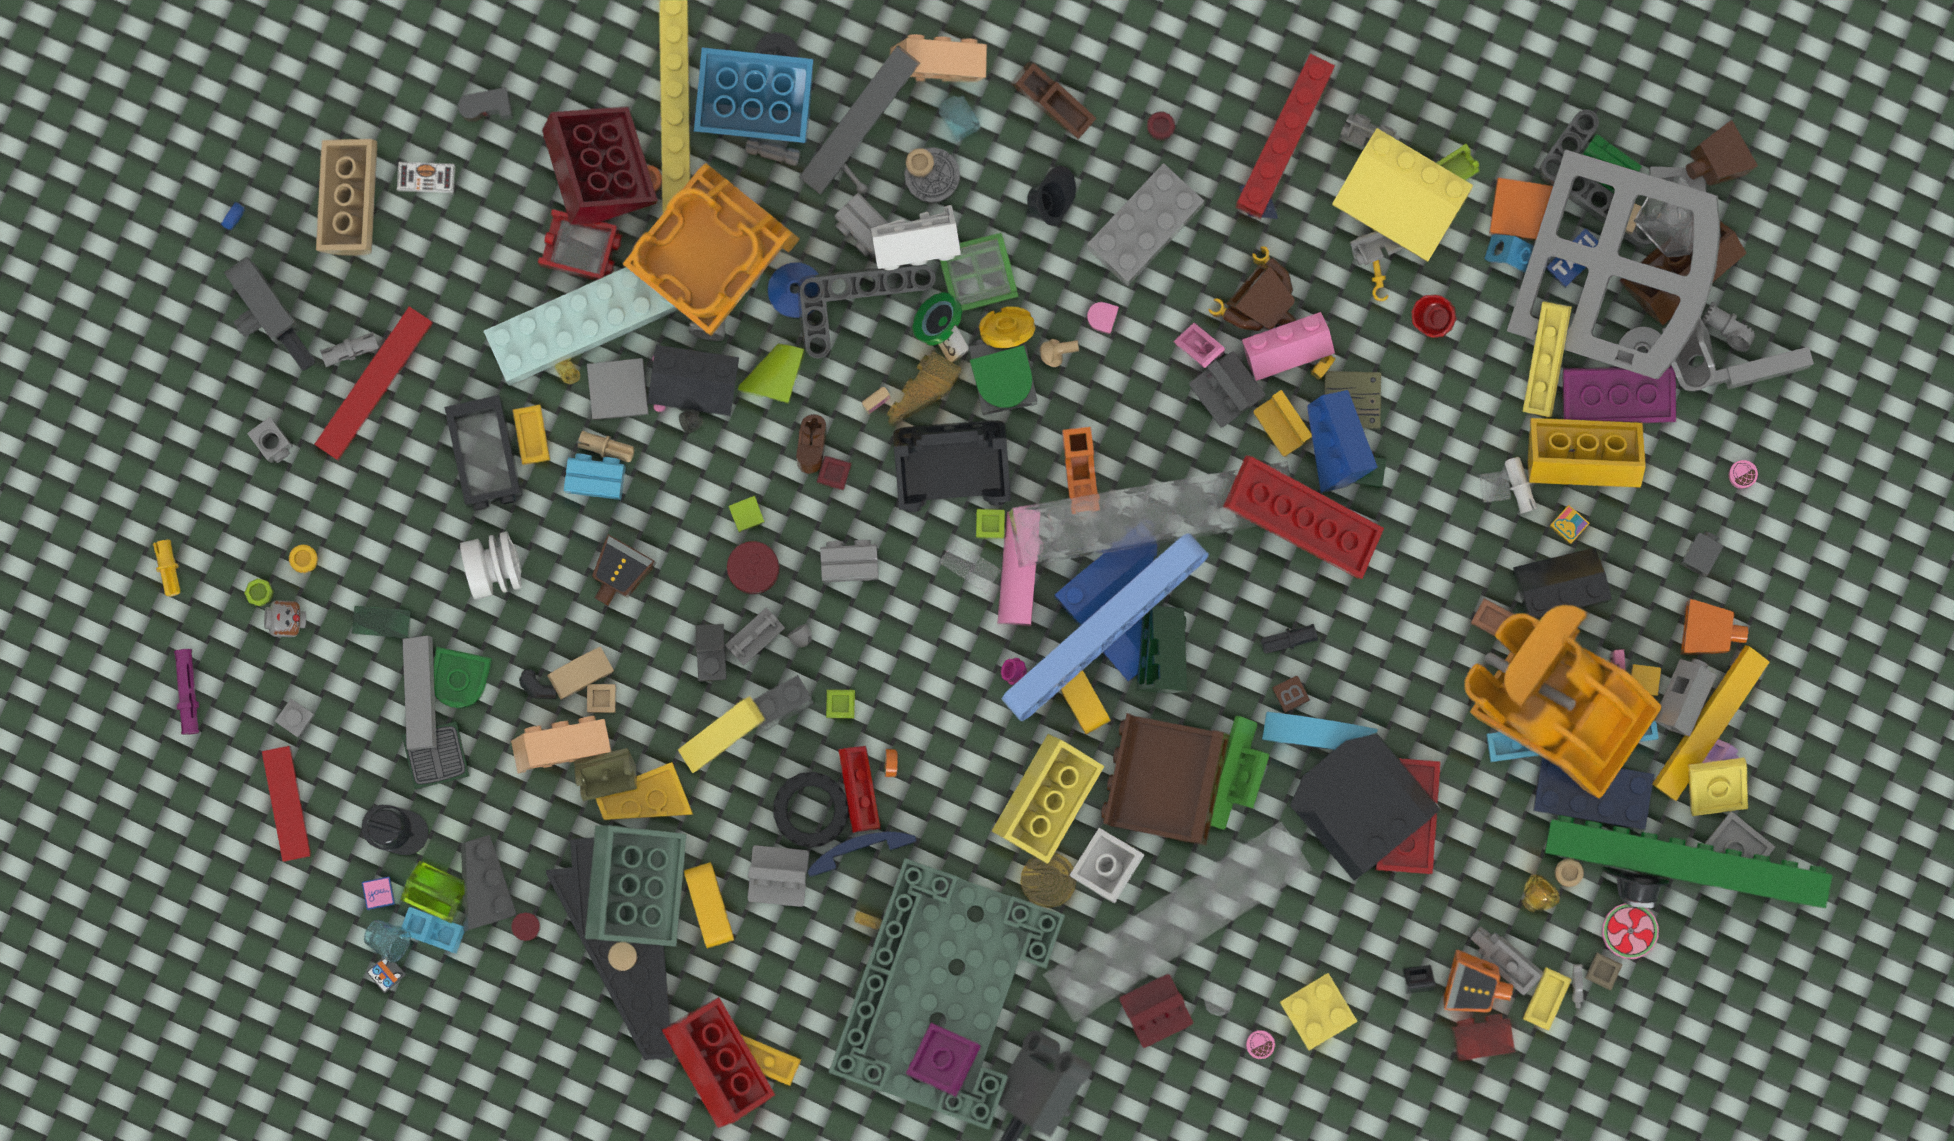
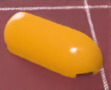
M1562 605L1549 610L1541 618L1506 670L1504 678L1505 688L1513 701L1524 707L1529 696L1534 698L1568 651V648L1561 642L1565 635L1573 640L1576 639L1580 632L1577 628L1586 619V612L1575 606Z

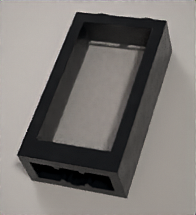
M500 395L444 407L465 505L468 508L473 507V511L489 508V503L500 501L501 505L517 502L516 497L523 496L503 401Z

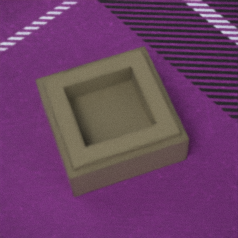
M1596 953L1585 979L1611 990L1623 964Z

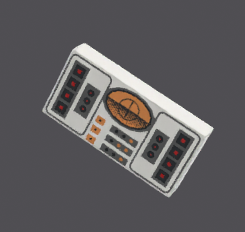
M399 162L397 190L454 193L455 165Z

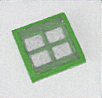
M1002 232L959 243L961 255H956L951 260H940L948 293L961 303L962 312L1019 297Z

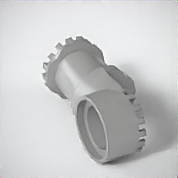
M1712 301L1702 318L1703 323H1707L1721 331V335L1726 337L1727 343L1733 349L1742 352L1749 350L1755 338L1754 331H1751L1752 328L1749 327L1748 329L1747 325L1736 321V314L1730 315L1716 307V303Z

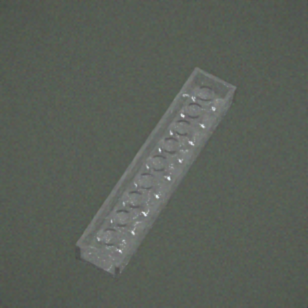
M1287 461L1268 464V466L1290 477ZM1239 470L1012 508L1009 512L1019 567L1176 541L1187 533H1190L1193 537L1257 527L1258 525L1223 507Z
M1281 821L1043 976L1075 1023L1310 871L1312 867Z

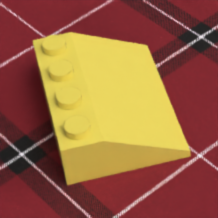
M1376 128L1332 205L1428 262L1470 194L1473 185Z

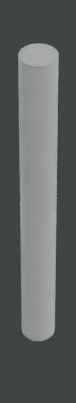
M1489 652L1485 657L1486 663L1506 673L1509 662L1492 652ZM1546 683L1538 692L1568 710H1572L1576 704L1574 699Z

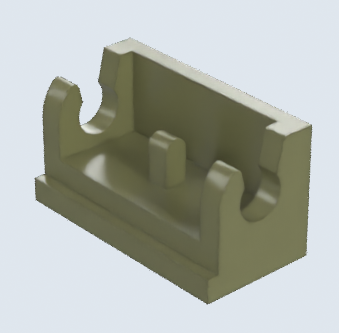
M628 748L574 760L576 785L580 786V794L583 801L637 789L636 764Z

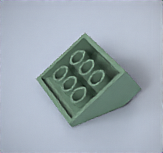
M595 826L585 939L676 947L687 834L617 826Z

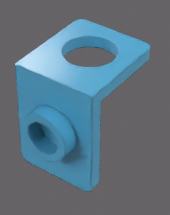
M1493 234L1485 260L1488 262L1506 263L1525 273L1534 246L1515 236ZM1503 241V251L1495 256L1494 250L1496 245Z

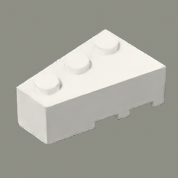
M952 205L943 207V213L929 216L928 212L919 214L920 219L905 223V220L901 219L871 228L878 269L894 270L904 264L922 265L927 263V260L939 259L946 261L955 258L956 255H961Z

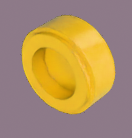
M298 545L290 552L289 563L295 571L309 573L317 566L318 555L310 546Z

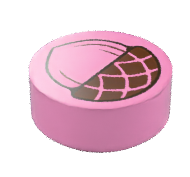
M1740 460L1730 467L1728 477L1733 486L1739 489H1746L1756 482L1758 471L1752 462Z
M1255 1031L1247 1038L1246 1048L1252 1057L1264 1059L1273 1053L1275 1042L1268 1032Z

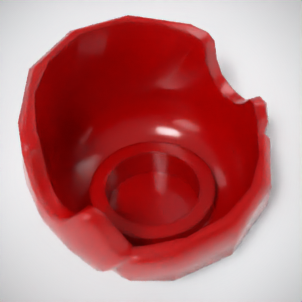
M1424 295L1416 301L1411 311L1414 327L1424 335L1432 338L1445 336L1453 329L1457 320L1455 307L1448 299L1440 295Z

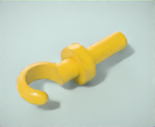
M1376 260L1373 262L1375 277H1372V282L1376 281V286L1372 291V295L1377 301H1385L1389 297L1388 294L1384 298L1376 296V290L1384 287L1383 280H1386V276L1381 274L1380 262Z

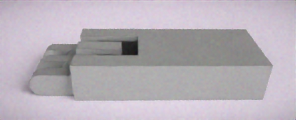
M1805 347L1717 370L1715 379L1709 386L1726 383L1728 390L1809 369L1814 364L1810 348Z

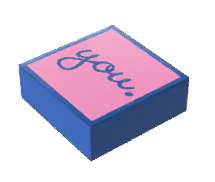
M391 877L362 882L367 910L396 904Z

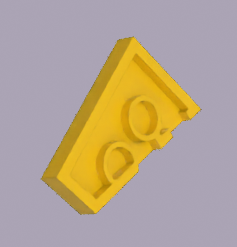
M673 762L638 775L637 789L595 798L604 820L693 815Z

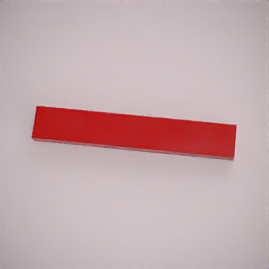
M410 306L408 307L314 445L339 461L432 326V321Z

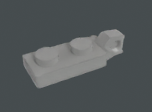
M1480 926L1473 933L1471 940L1480 947L1478 952L1482 955L1481 959L1497 965L1500 975L1510 984H1513V987L1522 995H1525L1543 976L1544 972L1496 932L1491 935Z

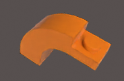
M1091 427L1062 430L1071 515L1098 512L1100 510Z

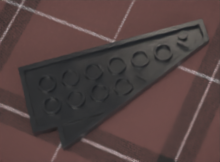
M594 837L570 839L572 868L546 870V875L643 1059L673 1058V1049L662 1031L671 1025L664 946L629 943L637 952V961L631 969L621 971L612 967L608 959L611 947L619 942L585 939Z

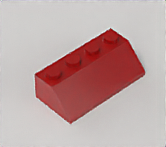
M720 997L681 1017L662 1030L718 1128L737 1121L775 1096Z

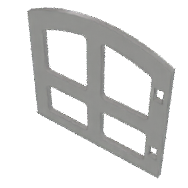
M1565 149L1507 331L1535 340L1539 319L1532 316V310L1548 260L1551 257H1557L1586 266L1589 273L1572 325L1567 330L1564 350L1659 379L1688 342L1710 294L1719 251L1720 216L1718 196ZM1578 176L1611 185L1615 189L1598 245L1594 248L1558 236V229L1574 180ZM1639 195L1693 211L1694 244L1689 275L1681 276L1620 256L1619 249L1635 200ZM1612 276H1618L1678 295L1681 299L1671 321L1648 353L1596 338L1593 335L1596 320ZM1620 350L1634 354L1632 364L1617 359Z

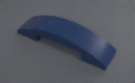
M877 832L852 838L822 855L807 871L808 875L813 877L837 869L834 861L835 857L886 840L890 851L916 843L915 835L900 832Z

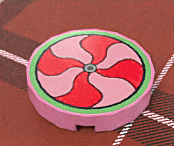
M1624 903L1614 907L1606 915L1602 924V938L1605 946L1614 955L1624 959H1636L1645 956L1654 948L1658 939L1659 926L1655 916L1648 908L1633 907Z

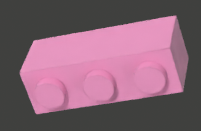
M1321 312L1242 339L1247 362L1256 381L1335 353L1329 328Z

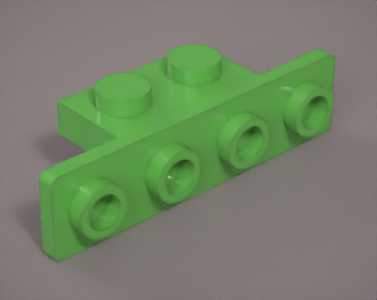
M1241 716L1235 717L1230 732L1211 826L1222 830L1226 828L1233 804L1249 808L1254 807L1269 758L1267 753L1250 749L1257 723Z

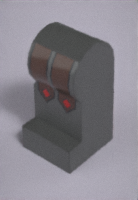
M506 87L467 94L458 103V110L461 116L469 122H476L482 116L500 114L502 121L513 119L510 96Z

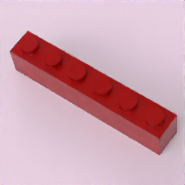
M1310 53L1237 201V209L1261 220L1317 107L1335 65Z

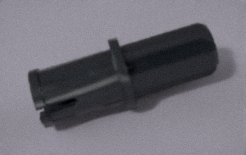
M1310 624L1309 626L1293 630L1286 628V632L1263 637L1261 639V646L1265 654L1287 648L1294 650V646L1313 641L1316 642L1318 637L1314 624Z

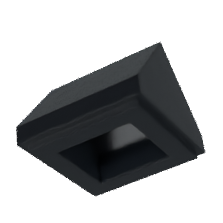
M1431 965L1403 969L1406 994L1435 989Z

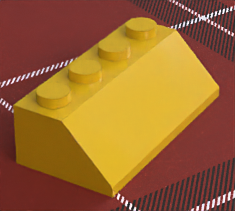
M1530 419L1528 447L1529 483L1641 488L1646 467L1642 423Z

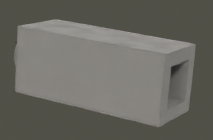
M1694 658L1691 662L1679 660L1660 703L1661 710L1654 719L1655 722L1670 731L1690 737L1717 676L1707 669L1708 664Z

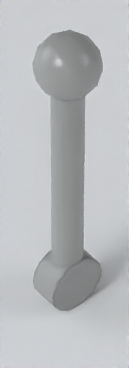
M845 164L842 169L857 186V192L860 194L866 193L867 185L861 183Z

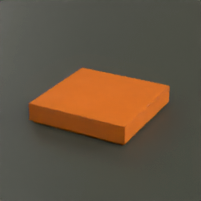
M1498 178L1489 234L1510 235L1520 239L1536 241L1553 186Z

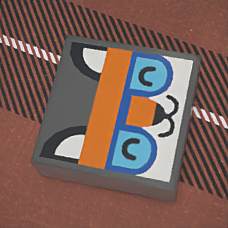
M389 953L366 972L384 993H387L407 975Z

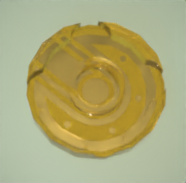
M1054 853L1048 864L1035 856L1032 857L1022 869L1020 882L1023 893L1030 902L1041 907L1053 908L1061 906L1070 899L1075 890L1076 880L1069 876L1074 867L1068 859L1058 853Z

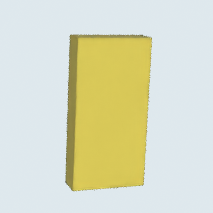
M1545 967L1544 974L1537 984L1522 1019L1549 1031L1572 979Z

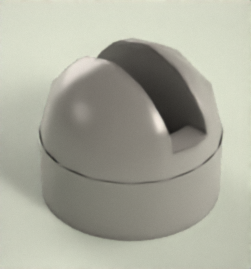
M806 623L787 635L791 643L799 648L806 647L812 640L811 631Z

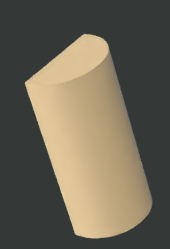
M322 140L316 251L336 255H368L372 253L377 160L376 140Z

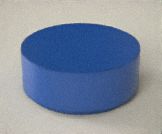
M236 202L226 214L221 225L228 230H232L245 212V207Z

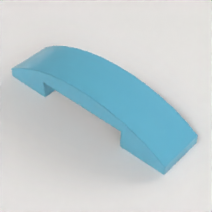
M1266 712L1262 740L1334 750L1347 739L1377 733L1378 729L1318 718Z

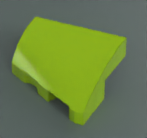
M777 344L741 382L738 391L789 404L805 354L804 349Z

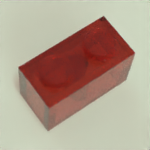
M1502 1014L1485 1016L1486 1022L1475 1024L1474 1018L1457 1021L1458 1026L1451 1027L1457 1061L1515 1052L1510 1018L1503 1019Z

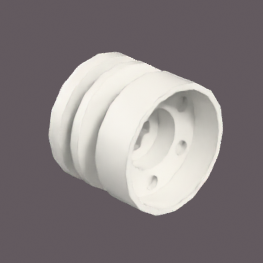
M507 531L500 533L501 546L497 545L494 535H490L489 549L484 550L479 539L460 543L462 560L474 600L493 596V582L498 581L503 593L508 592L506 579L509 578L514 590L522 588V569L518 552Z

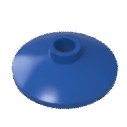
M798 262L788 263L778 268L771 276L768 284V296L772 306L780 314L790 318H800L797 293L790 291V287L793 284H798L803 277L819 275L809 265ZM809 282L804 287V294L808 297L814 296L818 291V286L815 282Z

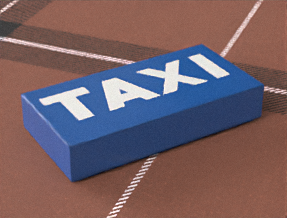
M1585 228L1572 242L1594 248L1598 245L1599 241ZM1556 257L1546 267V270L1566 288L1586 266Z

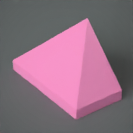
M1195 323L1174 341L1179 348L1204 368L1221 357L1225 351V348Z

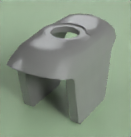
M1701 318L1688 342L1671 364L1680 386L1688 391H1697L1708 387L1713 383L1716 376L1709 330ZM1693 357H1704V362L1699 367L1689 366V361Z

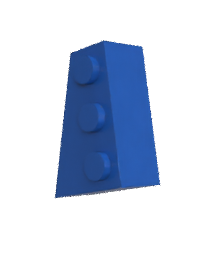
M1348 390L1322 395L1307 405L1321 493L1348 487L1378 468Z

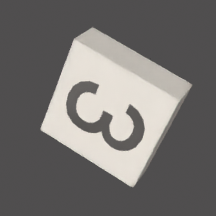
M956 326L951 330L954 333L950 338L939 344L949 364L957 361L969 351V347Z

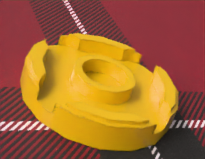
M1003 307L1001 312L995 314L994 311H991L981 319L979 324L982 341L995 348L1018 346L1028 341L1036 329L1031 313L1020 307Z

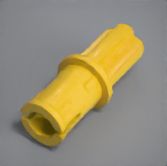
M171 540L157 541V543H153L158 564L156 571L161 573L165 595L167 597L180 594L176 569L179 566L175 563Z

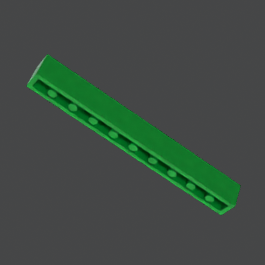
M1558 815L1557 820L1551 819L1544 852L1546 854L1823 909L1827 906L1832 875L1826 874L1827 868L1810 865L1809 870L1798 868V862L1782 860L1781 864L1771 863L1768 856L1754 854L1753 859L1742 857V851L1726 848L1725 853L1715 852L1714 846L1697 843V848L1685 846L1686 840L1669 837V842L1657 840V834L1641 832V837L1629 835L1630 829L1614 826L1613 831L1602 829V824L1597 822L1585 821V826L1574 824V818Z

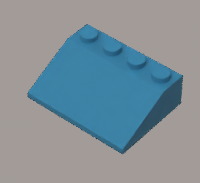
M702 47L694 131L801 143L807 142L813 59Z

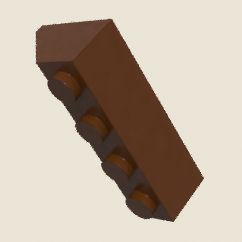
M1694 216L1640 263L1681 276L1689 275L1693 256ZM1721 221L1719 251L1713 282L1747 254L1736 233ZM1621 278L1619 280L1646 313L1660 324L1664 325L1673 317L1681 301L1678 295Z

